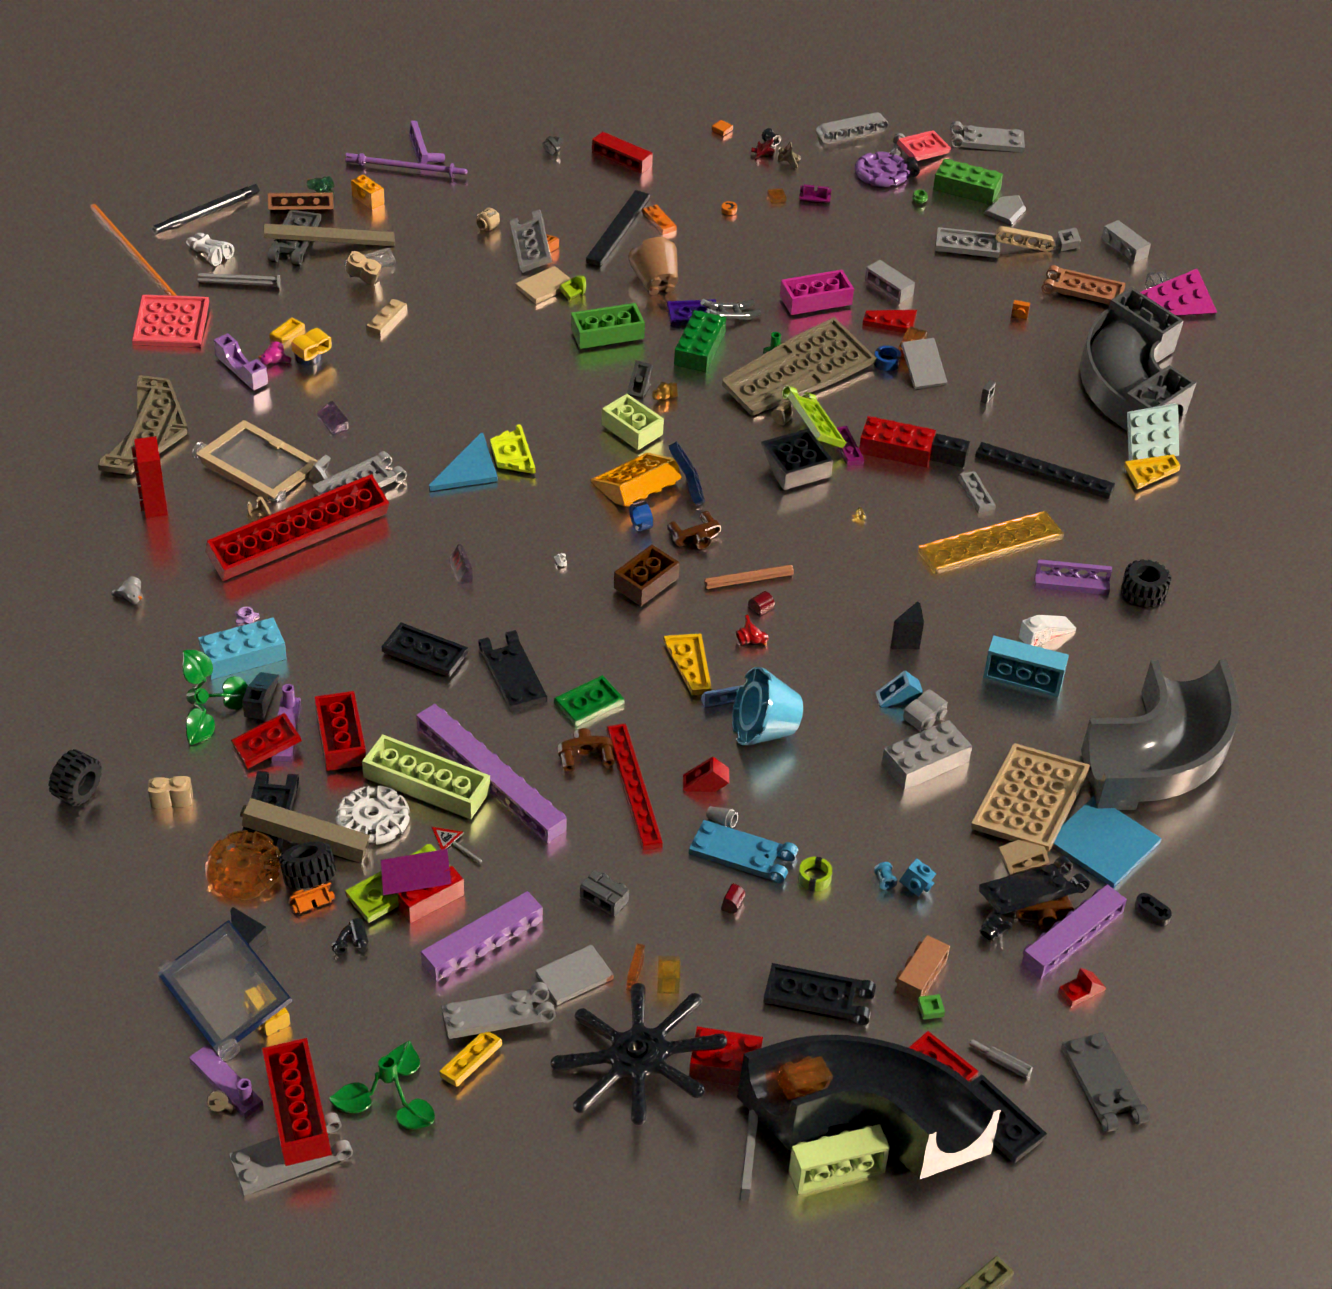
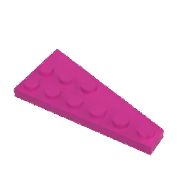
M1198 268L1140 292L1177 317L1217 313Z

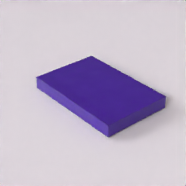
M709 299L708 301L716 302V299ZM701 300L667 301L670 326H687L694 310L706 313L708 308L700 304Z

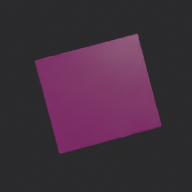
M443 849L381 860L383 895L451 884L450 870L445 871L450 869L448 850Z

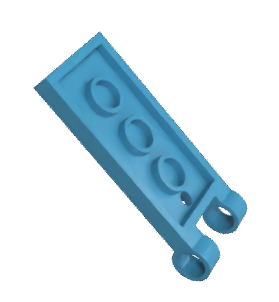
M703 820L689 847L690 855L754 874L779 884L784 882L788 870L782 865H773L776 857H781L786 861H793L798 853V847L793 843L785 842L780 844L707 820Z

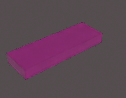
M836 427L846 441L843 448L837 447L846 466L864 464V458L848 427Z

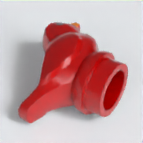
M748 614L745 615L744 628L736 631L737 639L741 645L761 643L766 646L769 639L768 634L760 631L751 623Z

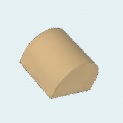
M789 401L782 402L772 411L773 420L780 425H785L794 417L791 402Z

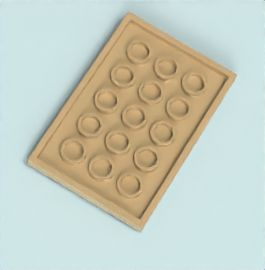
M1014 743L971 823V829L1013 842L1021 840L1045 846L1046 851L1049 852L1089 773L1090 765Z

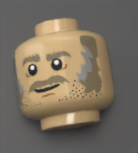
M493 208L484 209L478 213L476 218L477 226L484 231H490L500 223L499 213Z

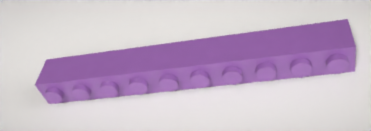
M433 704L416 715L417 729L456 763L490 775V793L545 842H551L566 831L567 818L562 811H558L548 799L543 798L535 788L528 785L523 777L513 772L511 767L507 764L505 765L495 753H491L482 742L476 740L470 731H466L460 726L459 722L453 720L444 709Z

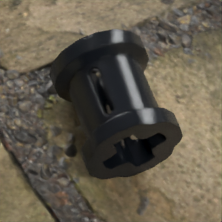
M767 128L762 132L761 136L764 141H769L773 138L772 147L780 144L781 136L775 134L771 128Z
M909 157L904 161V164L908 166L907 170L910 171L909 177H916L920 173L917 159Z

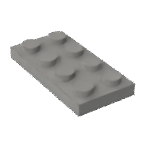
M938 227L935 251L999 258L1000 242L996 240L995 233Z

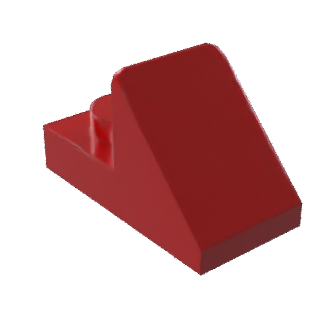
M1080 968L1077 978L1059 986L1058 992L1072 1007L1105 991L1106 987L1093 972Z

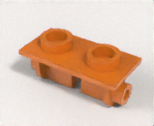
M323 883L307 891L298 890L294 892L289 899V905L294 903L292 905L293 912L301 914L313 909L314 907L311 902L313 900L317 907L331 903L335 899L333 891L329 892L331 883Z

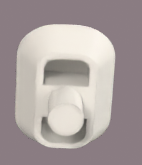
M566 554L554 556L558 566L567 565Z

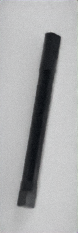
M257 184L244 187L156 224L152 227V231L157 235L169 229L177 228L252 197V195L257 194L260 190Z

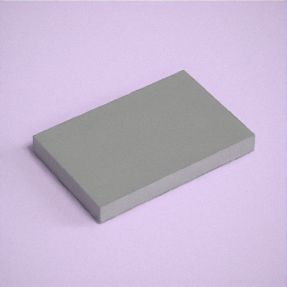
M934 338L902 342L901 347L914 390L947 384Z
M592 944L535 970V975L540 982L547 985L549 995L556 1005L614 979V974Z

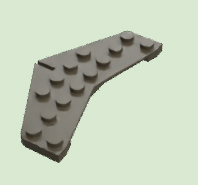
M139 375L137 380V421L129 434L112 452L105 454L98 463L99 471L122 474L133 473L135 471L133 459L136 458H133L131 447L135 446L134 439L156 436L160 454L187 435L188 426L169 379Z

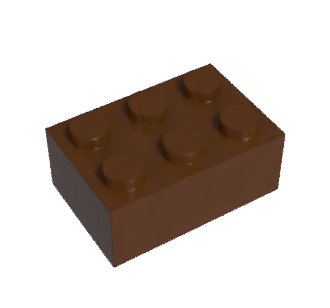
M651 544L614 572V589L642 606L679 578L680 562Z

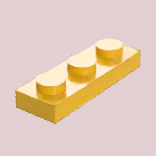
M491 1032L480 1033L439 1071L440 1077L455 1087L459 1086L502 1046L501 1038Z

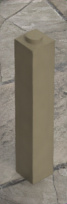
M250 798L247 805H243L240 817H243V827L298 844L306 842L327 843L331 846L333 855L362 863L368 848L370 838L368 834Z

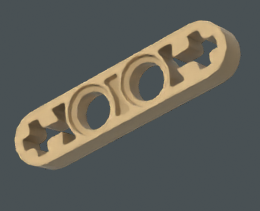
M1005 226L998 227L995 230L996 240L1000 243L1041 251H1051L1055 246L1054 239L1050 235ZM1016 235L1022 236L1018 240L1013 239V237ZM1031 238L1036 239V241L1033 243L1028 242V240Z

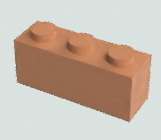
M928 935L923 942L919 941L915 948L914 956L908 957L904 971L900 970L895 979L897 983L896 992L918 1002V997L925 995L947 961L950 946Z

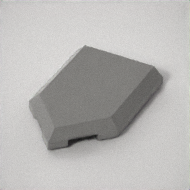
M1019 195L999 197L984 214L1012 225L1026 211V207Z

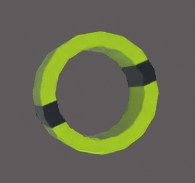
M809 857L801 862L798 875L801 886L816 892L829 887L832 879V866L826 859ZM809 868H819L826 873V876L821 879H813L808 877L804 871Z

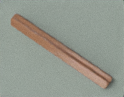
M784 565L704 579V585L706 589L792 576L794 569L792 565Z

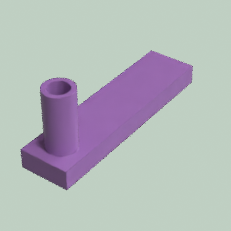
M411 121L409 136L418 163H444V153H427L417 121Z
M285 684L282 687L283 697L280 699L278 716L285 713L297 731L301 698L295 697L292 684ZM294 745L272 756V761L292 762Z
M208 1045L189 1057L190 1063L216 1090H221L227 1094L229 1103L234 1105V1108L244 1118H247L263 1106V1100L252 1090L251 1081L247 1078L241 1079Z

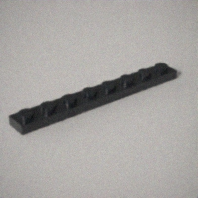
M981 442L975 454L976 458L1107 499L1110 498L1115 487L1113 482L989 443Z

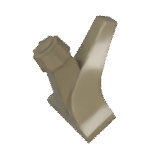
M789 142L785 148L779 149L778 161H786L794 169H797L799 166L797 162L801 160V157L792 151V142Z

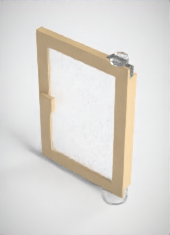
M245 420L209 445L198 442L192 450V457L201 460V464L254 494L262 496L263 499L267 501L272 500L273 502L275 500L283 502L286 498V492L308 477L312 467L318 462V460Z

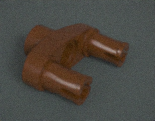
M704 511L700 514V520L703 524L681 530L678 524L672 521L667 525V530L673 536L672 539L677 546L696 545L698 549H705L711 544V538L720 533L721 525L717 520H714L709 511Z
M587 728L576 730L573 733V739L566 740L557 746L558 755L562 760L565 772H571L575 769L573 756L601 753L603 766L610 767L615 762L611 738L607 736H591V732Z
M1064 896L1054 901H1047L1015 910V913L1021 920L1038 922L1040 928L1051 929L1057 920L1064 919L1071 910L1074 911V907L1068 896Z

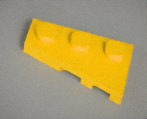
M1174 454L1125 461L1124 468L1136 489L1178 472L1181 466Z

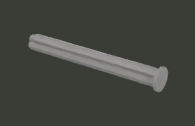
M199 273L197 275V281L201 283L277 286V288H280L281 283L280 275H277V277Z

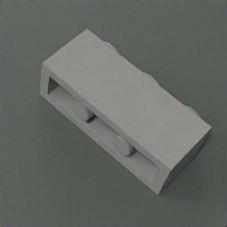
M1117 220L1104 226L1102 239L1133 263L1148 257L1151 244L1122 222Z
M878 260L866 267L865 281L897 302L901 303L913 296L915 282L883 261Z

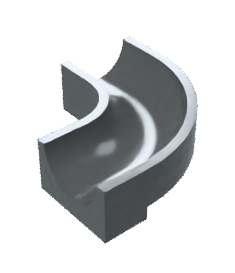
M1133 287L1113 298L1109 308L1095 319L1090 327L1080 363L1082 382L1092 401L1107 417L1127 431V412L1175 403L1178 405V414L1184 416L1187 413L1196 386V382L1169 365L1161 369L1157 364L1174 352L1184 320Z
M1151 660L1141 691L1147 714L1132 718H1090L1081 753L1084 763L1090 765L1087 776L1097 809L1136 810L1138 802L1167 799L1193 790L1207 781L1218 770L1227 755L1239 718V698L1227 660H1219L1212 671L1191 681L1167 679L1162 674L1159 660Z

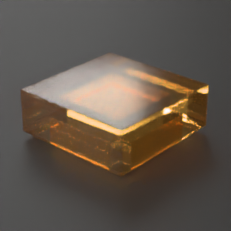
M783 188L767 191L771 203L786 202L787 197Z

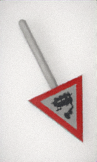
M431 827L441 850L447 849L452 844L478 863L482 862L480 858L455 842L464 833L463 831Z

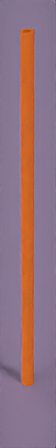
M92 204L91 209L166 294L168 296H177L98 206Z

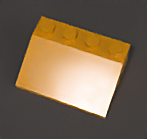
M645 453L590 480L594 486L615 504L628 507L636 500H642L651 493L660 492L665 486L676 484V481L682 479L679 466L674 458Z

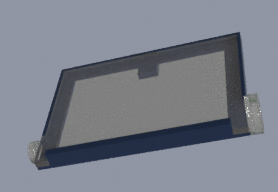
M230 920L226 921L171 962L167 959L159 964L160 971L157 973L219 1057L224 1061L234 1058L239 1053L241 1048L238 1043L293 1001Z

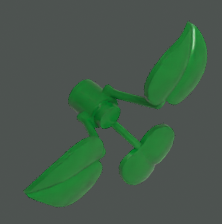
M183 650L182 671L184 678L191 684H198L193 686L186 694L187 701L190 704H194V707H198L192 709L186 719L187 741L189 745H194L209 739L215 730L214 718L206 714V709L200 704L206 703L209 697H224L223 704L226 708L231 710L240 709L243 707L242 700L248 685L242 678L233 676L224 681L222 685L223 693L208 694L204 688L200 687L206 682L205 677L210 676L213 672L211 659L203 652L197 650Z
M410 1040L392 1050L387 1056L379 1059V1072L375 1073V1079L370 1091L366 1085L354 1082L343 1086L334 1095L329 1097L330 1102L339 1110L347 1113H359L371 1106L372 1102L369 1096L374 1094L379 1079L384 1083L395 1082L399 1097L404 1106L397 1112V1121L402 1127L419 1129L430 1126L435 1121L434 1110L427 1101L417 1098L409 1104L406 1102L398 1081V1074L407 1076L416 1072L420 1067L419 1055L413 1048Z

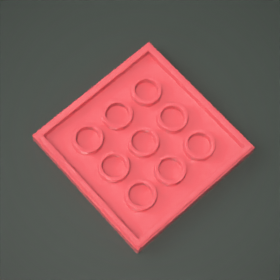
M142 295L132 337V345L201 347L210 302L209 297Z

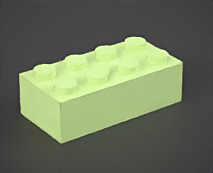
M880 1124L865 1126L862 1129L851 1132L844 1131L839 1135L831 1137L824 1136L811 1142H800L792 1146L789 1174L798 1195L885 1173L890 1147Z

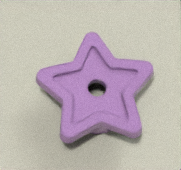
M242 607L235 611V615L238 617L236 624H250L253 619L259 617V613L253 612V609L250 607Z

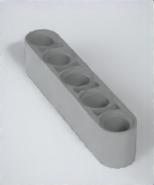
M876 112L820 124L816 128V134L824 143H831L883 132L887 129L888 122L881 113Z

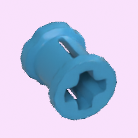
M882 862L875 866L874 873L879 877L880 888L883 890L894 888L898 880L892 873L891 863Z

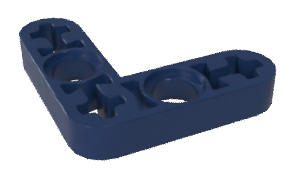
M677 441L668 445L673 458L686 476L693 502L696 506L704 503L705 498L694 465Z

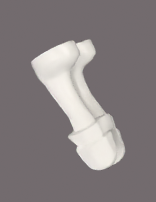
M197 233L186 241L187 245L196 252L207 253L209 263L214 266H218L221 263L222 257L230 259L234 254L232 244L225 241L212 240L208 234Z

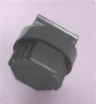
M549 136L542 145L548 153L553 155L560 150L559 144H562L564 140L561 137Z

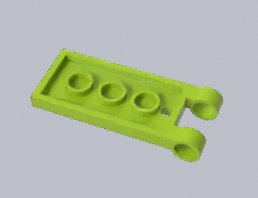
M791 386L784 387L782 391L783 399L791 401L793 408L798 411L815 438L820 443L825 442L832 447L843 448L846 441L817 401L816 395L806 392L803 396H799L796 388Z
M427 844L413 854L437 850L432 844ZM382 871L345 890L346 897L368 923L399 907L398 893L383 895Z

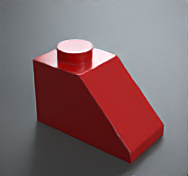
M713 756L683 774V790L686 792H716L729 784V768Z

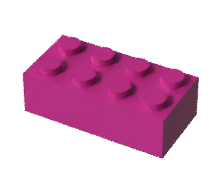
M843 270L781 280L780 297L791 315L852 305L854 288Z

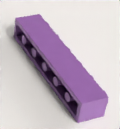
M1108 884L1102 889H1097L1090 899L1083 900L1075 911L1071 910L1065 916V919L1061 922H1056L1050 931L1042 933L1035 943L1028 944L1023 950L1022 964L1042 979L1121 915L1127 899Z
M527 891L422 950V965L435 981L447 977L453 971L467 966L471 961L484 956L495 947L502 946L509 939L521 935L523 931L530 927L537 926L543 921V907Z

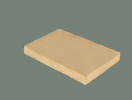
M553 266L516 283V289L537 304L561 293L560 285L571 278L556 266Z

